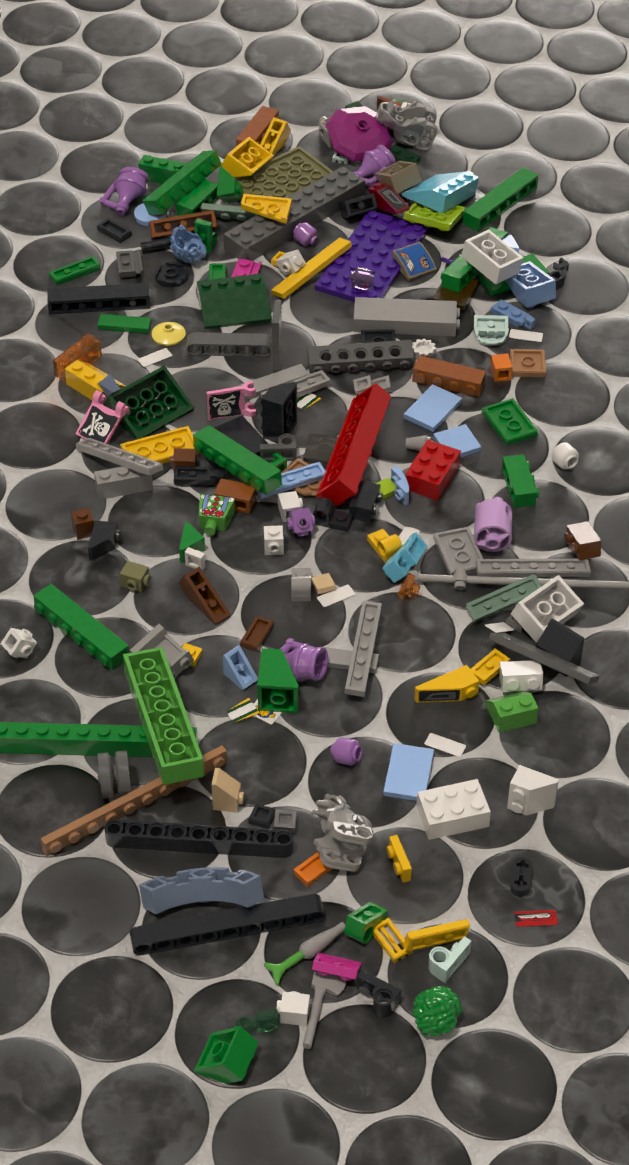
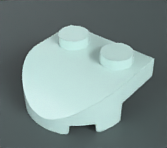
M474 315V338L478 343L483 345H501L507 340L509 331L508 316Z

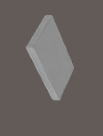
M469 527L433 534L434 542L449 575L455 574V569L458 568L465 569L466 574L477 573L475 561L476 559H483L478 546L475 544Z

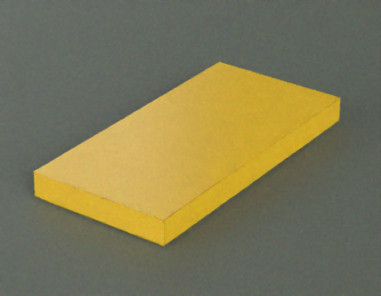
M189 426L126 442L120 444L122 450L164 464L170 462V455H174V448L194 449L193 434Z

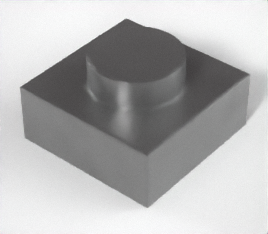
M275 810L274 829L295 833L297 812L293 810Z

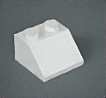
M519 765L510 782L507 808L515 813H521L526 816L554 808L559 779Z

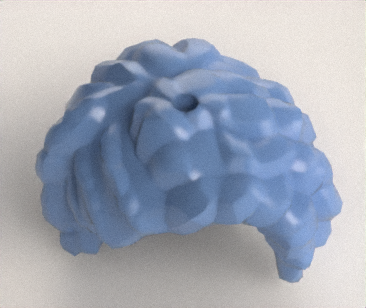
M183 225L173 229L172 236L170 237V248L174 256L185 263L194 264L195 262H200L206 256L207 250L199 235L187 231Z

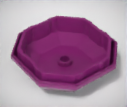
M366 106L335 110L325 125L334 151L352 162L363 161L364 153L375 149L377 145H383L389 150L393 144L388 128L383 123H379L376 120V112Z

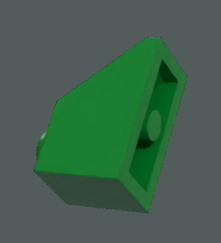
M219 167L217 197L224 203L241 200L243 193L242 184L223 167Z

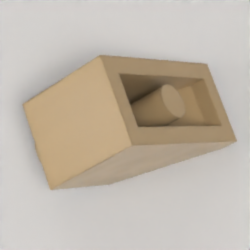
M215 768L212 780L213 810L238 813L239 804L243 805L244 792H241V783L220 768Z

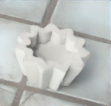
M417 339V342L412 343L416 359H418L419 355L431 358L436 351L435 343H431V340Z

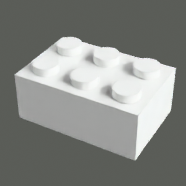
M490 230L465 240L461 254L465 260L495 284L518 274L524 258Z
M558 575L518 602L511 615L537 643L552 618L564 624L578 613L584 603Z
M478 779L417 792L416 807L428 840L489 827L491 811Z

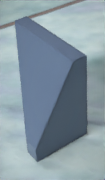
M111 374L98 383L107 397L120 390Z

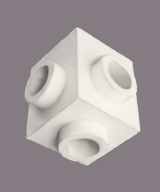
M10 628L0 644L11 656L15 658H28L37 642L32 638V633L28 630Z

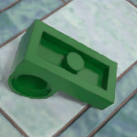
M197 219L194 222L195 234L199 235L202 243L206 246L207 253H210L216 245L217 233L212 232V222Z
M372 902L365 904L347 915L344 929L345 935L363 944L368 943L373 935L375 925L387 918L388 910Z

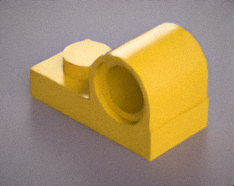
M384 529L367 535V541L385 563L402 547L400 538L396 534L389 536Z

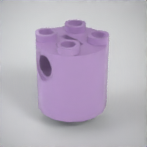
M494 497L493 499L477 503L475 506L474 522L475 544L480 549L488 552H498L506 549L512 540L511 507L501 497Z

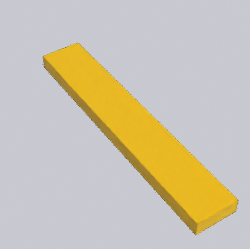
M339 237L309 260L297 272L292 273L271 289L272 295L285 299L351 248V241Z

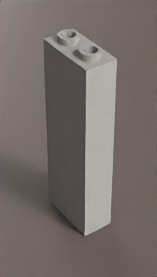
M355 297L353 332L361 333V330L394 329L395 334L456 336V330H459L460 319H456L460 318V308H457V301Z

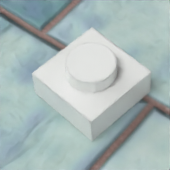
M188 547L185 551V565L194 569L200 567L203 571L206 567L205 554Z

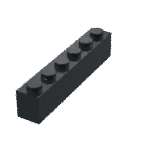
M149 283L47 288L49 314L150 309Z

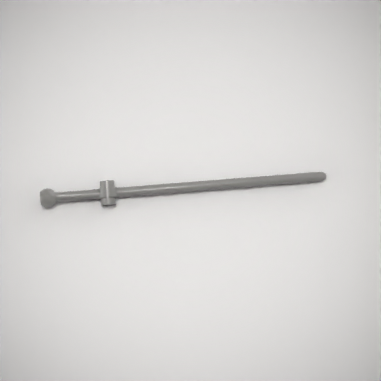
M463 568L455 569V574L453 575L418 574L415 570L407 572V583L410 585H416L418 582L453 583L456 590H465L468 583L510 585L524 579L515 577L468 576ZM537 578L541 586L552 580ZM563 579L569 587L629 589V582Z

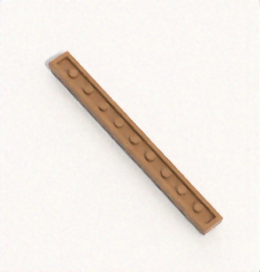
M223 745L202 755L204 776L215 768H221L227 763V751ZM159 777L42 837V851L46 856L57 853L63 847L76 843L81 838L97 832L108 821L118 820L125 815H130L135 810L151 804L162 796H167L172 791L186 786L195 779L162 785Z

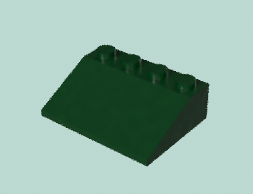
M263 273L197 281V298L205 329L272 321Z
M165 365L109 395L104 403V406L114 411L119 401L130 407L127 414L121 418L119 425L136 440L144 438L195 408Z

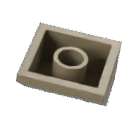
M398 161L374 173L379 182L391 186L398 195L402 194L406 189L416 187L417 183L422 181L417 164L412 162Z

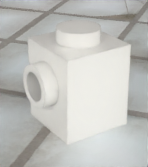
M299 250L287 252L276 261L283 275L295 273L306 264Z
M296 491L278 494V508L282 522H287V519H290L289 511L303 509L302 499L298 498Z
M283 525L264 526L265 555H284Z
M295 991L283 992L282 1000L277 1001L276 1014H280V1023L307 1026L310 995L300 994Z

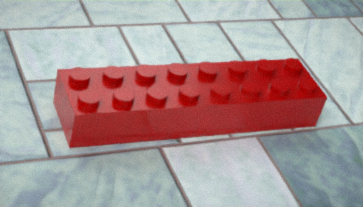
M377 383L353 398L316 496L319 499H330L335 507L342 505L346 499L352 498L357 494L358 485L363 479L362 474L367 468L368 458L372 454V447L377 441L376 436L381 430L380 425L385 419L384 414L390 405L391 395Z

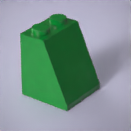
M262 648L257 683L258 711L298 714V683L283 650Z

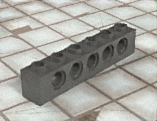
M411 340L310 346L307 350L309 374L323 370L324 373H338L341 371L355 372L357 370L372 371L374 369L408 368L413 366L414 359Z

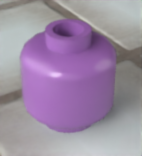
M307 222L299 223L293 230L294 239L304 247L310 244L314 245L318 239L316 237L317 230Z
M341 737L332 744L330 752L336 763L352 766L360 761L363 750L357 740Z

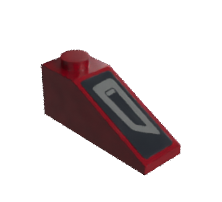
M378 182L373 187L368 188L369 194L374 193L378 209L396 215L410 210L409 205L391 186Z

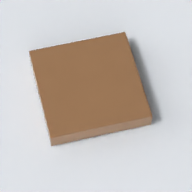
M510 349V361L513 367L512 377H546L545 350Z

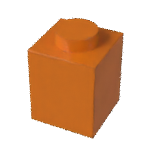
M508 353L491 355L490 370L494 382L512 380L513 367Z

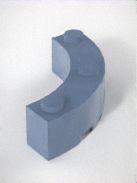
M207 867L176 872L177 876L166 879L164 876H159L139 885L143 908L154 914L163 913L167 909L194 902L223 901L239 904L244 907H252L264 899L260 875L246 870H239L238 873L230 872L229 868Z

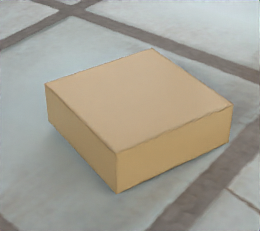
M329 573L311 577V583L317 594L336 590V585Z

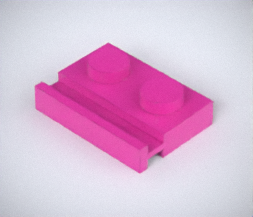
M238 259L231 277L259 274L262 262L254 263L252 260Z
M318 953L313 961L312 970H316L320 975L329 976L334 974L338 975L340 979L350 981L357 978L361 962Z

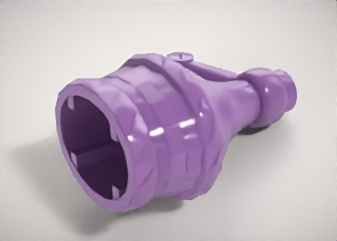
M377 145L375 149L364 153L362 165L353 173L364 179L365 185L373 187L378 182L374 173L396 163V160L385 146Z
M135 167L123 168L119 173V177L112 183L104 196L99 199L101 205L116 209L118 215L124 216L129 209L130 202L146 194V184L149 181L148 174ZM115 190L119 194V202L117 203L109 200Z
M292 638L287 639L286 644L280 648L283 650L296 681L303 682L309 679L318 681L325 675L328 667V652L326 648H316L306 643L296 642Z

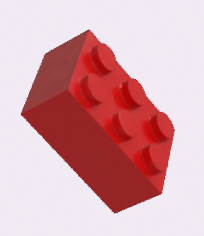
M427 440L405 473L409 491L438 501L460 467L461 450Z

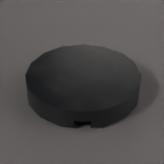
M177 262L165 263L166 265H160L155 270L156 282L164 287H178L183 285L188 279L187 269L184 268V265Z

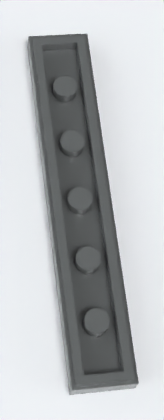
M504 632L490 633V641L583 683L593 684L599 680L600 675Z

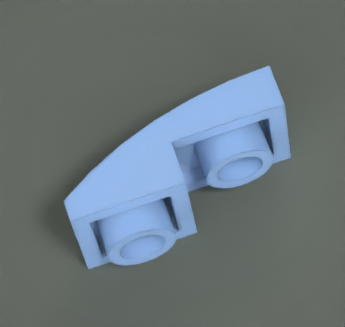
M395 466L391 468L390 480L395 484L394 494L397 500L407 506L409 503L408 482L401 469Z

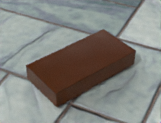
M256 616L240 641V647L258 653L274 627V621Z

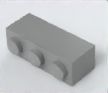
M124 466L94 472L95 487L99 500L153 490L152 475L149 476Z

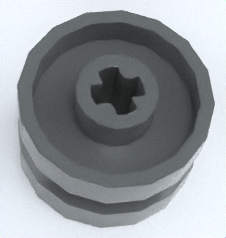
M127 750L115 752V765H111V757L108 752L97 753L99 765L97 767L98 784L101 786L102 799L113 798L115 784H118V792L121 797L130 793L131 785Z

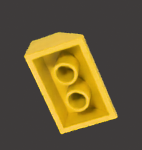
M248 137L227 154L221 167L233 177L251 176L272 159L274 155Z
M79 360L65 368L66 384L90 400H93V394L96 390L105 395L98 383L107 377L108 374L92 364ZM114 379L120 389L126 387L124 384Z

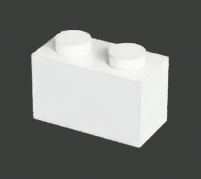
M535 660L500 662L499 679L502 692L542 690L543 671L541 664Z

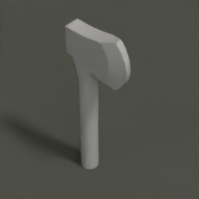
M314 972L311 988H314L315 991L314 1000L303 1041V1047L306 1049L312 1047L325 993L339 996L345 989L346 980L340 979L338 975L330 974L325 976Z

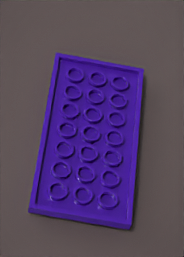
M376 211L367 212L348 238L352 243V247L330 263L315 284V290L355 302V297L383 298L400 274L401 266L392 257V251L422 242L428 233V227Z

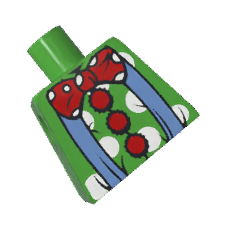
M200 494L199 527L204 529L207 535H214L216 530L225 531L235 514V498Z

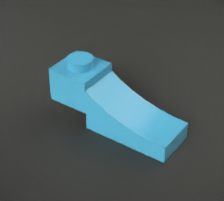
M417 532L410 535L403 546L383 566L382 569L387 577L395 583L406 576L409 569L417 564L427 545Z

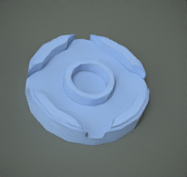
M143 203L135 208L134 217L138 224L148 226L149 221L166 218V212L162 215H149Z

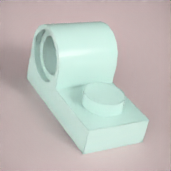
M464 936L459 943L456 942L452 946L450 951L444 947L433 948L429 953L428 969L430 973L446 983L470 954L472 941Z

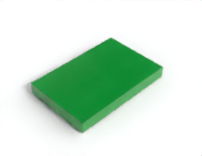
M513 398L482 408L481 413L506 446L538 436V430Z

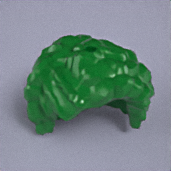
M437 986L422 991L421 994L415 997L416 1000L413 1003L415 1007L413 1010V1016L416 1018L415 1023L425 1037H436L449 1033L456 1026L457 1017L463 1011L460 999H458L456 993L445 986Z

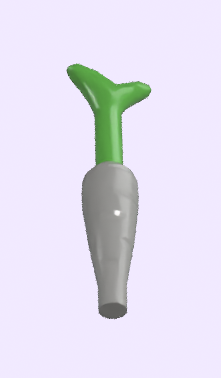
M341 922L335 927L306 940L300 945L297 953L280 964L264 963V967L273 973L275 984L279 986L280 979L287 969L302 959H311L320 953L344 931L345 924Z

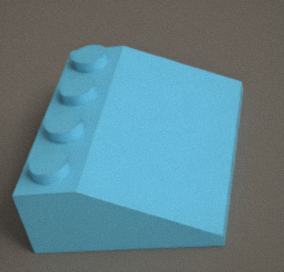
M472 172L437 174L416 187L403 192L402 196L440 213H444L476 195L479 177L475 176Z

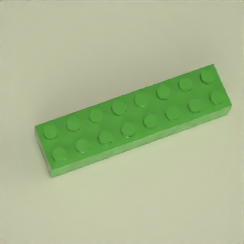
M163 647L123 654L124 673L162 785L204 777L203 757Z

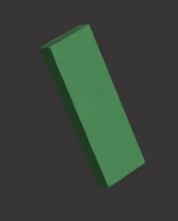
M92 256L49 272V277L58 286L101 270V265Z
M100 314L98 329L136 333H149L151 318Z

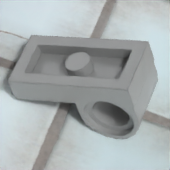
M292 568V601H311V568Z

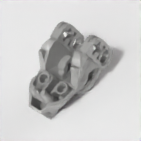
M395 99L391 102L380 103L376 112V120L393 130L394 138L398 143L413 146L420 150H428L432 146L437 135V126L435 125L437 113L434 109L428 108L421 103H416V101L404 108L399 107ZM430 114H432V116L429 118V122H428V121H427V116H429ZM422 140H427L429 143L426 145H422L420 142Z
M325 794L323 800L316 801V805L321 808L314 809L312 814L320 816L321 828L326 836L314 839L313 843L320 852V860L325 866L355 872L359 869L362 856L372 839V824L366 817L351 811L350 806L346 804V800L341 795Z

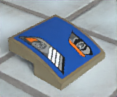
M421 242L392 251V257L401 266L400 272L408 281L436 272L437 270L430 254Z

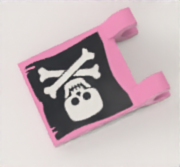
M248 381L240 387L208 391V420L239 415L255 417L256 409H254V402L245 404V395H256L253 381Z
M96 390L93 394L92 404L75 434L84 439L91 438L108 444L121 418L127 414L130 407L119 401L114 411L102 405L107 396Z

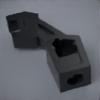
M563 258L559 259V264L553 263L554 271L548 274L555 280L556 290L564 286L566 271L569 270L568 261Z

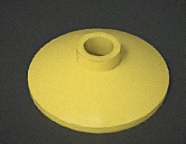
M175 322L160 323L152 330V339L164 346L176 345L182 342L186 336L184 327Z

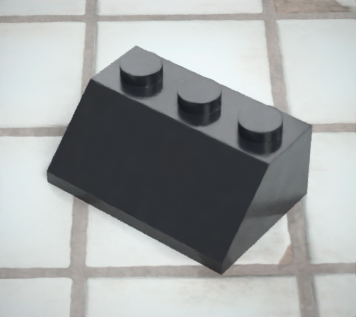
M294 381L270 387L262 395L260 400L262 404L261 430H263L264 439L278 443L279 437L283 434H290L296 425L297 382Z

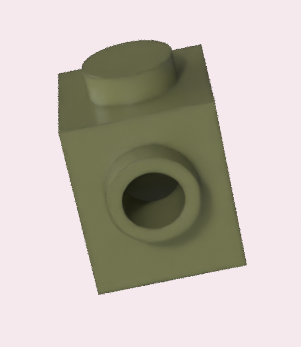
M131 561L126 562L120 572L121 587L142 593L144 588L150 584L151 575H149L148 566Z

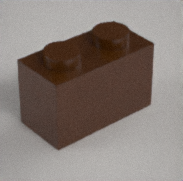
M588 521L567 525V533L564 534L565 542L569 544L572 553L579 560L601 556V539Z

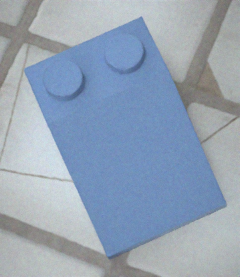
M530 261L521 265L518 274L505 280L517 300L525 307H534L537 304L546 303L556 298L555 280Z

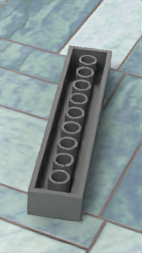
M342 166L288 197L292 199V205L287 224L256 215L224 233V250L237 259L253 261L293 238V230L299 223L307 222L313 226L340 210L338 202L365 195V180Z

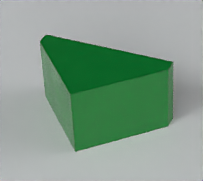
M185 522L179 548L180 562L182 563L185 562V551L188 547L200 552L205 551V538L188 522Z

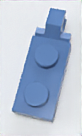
M502 299L491 307L492 314L508 316V322L516 327L524 326L529 330L535 327V318Z

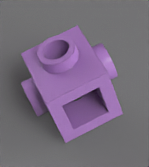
M310 508L289 511L290 519H287L288 529L292 530V533H297L298 536L309 535L308 531H312L313 526H315L314 515H311Z

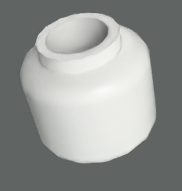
M561 443L554 448L552 460L564 470L570 469L578 463L579 453L570 444Z

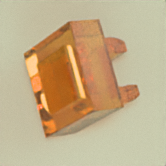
M408 573L396 597L403 600L407 594L410 598H415L421 586L413 583L414 575Z

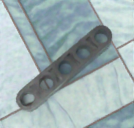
M194 332L188 336L187 352L196 356L267 357L271 353L272 339L267 334Z

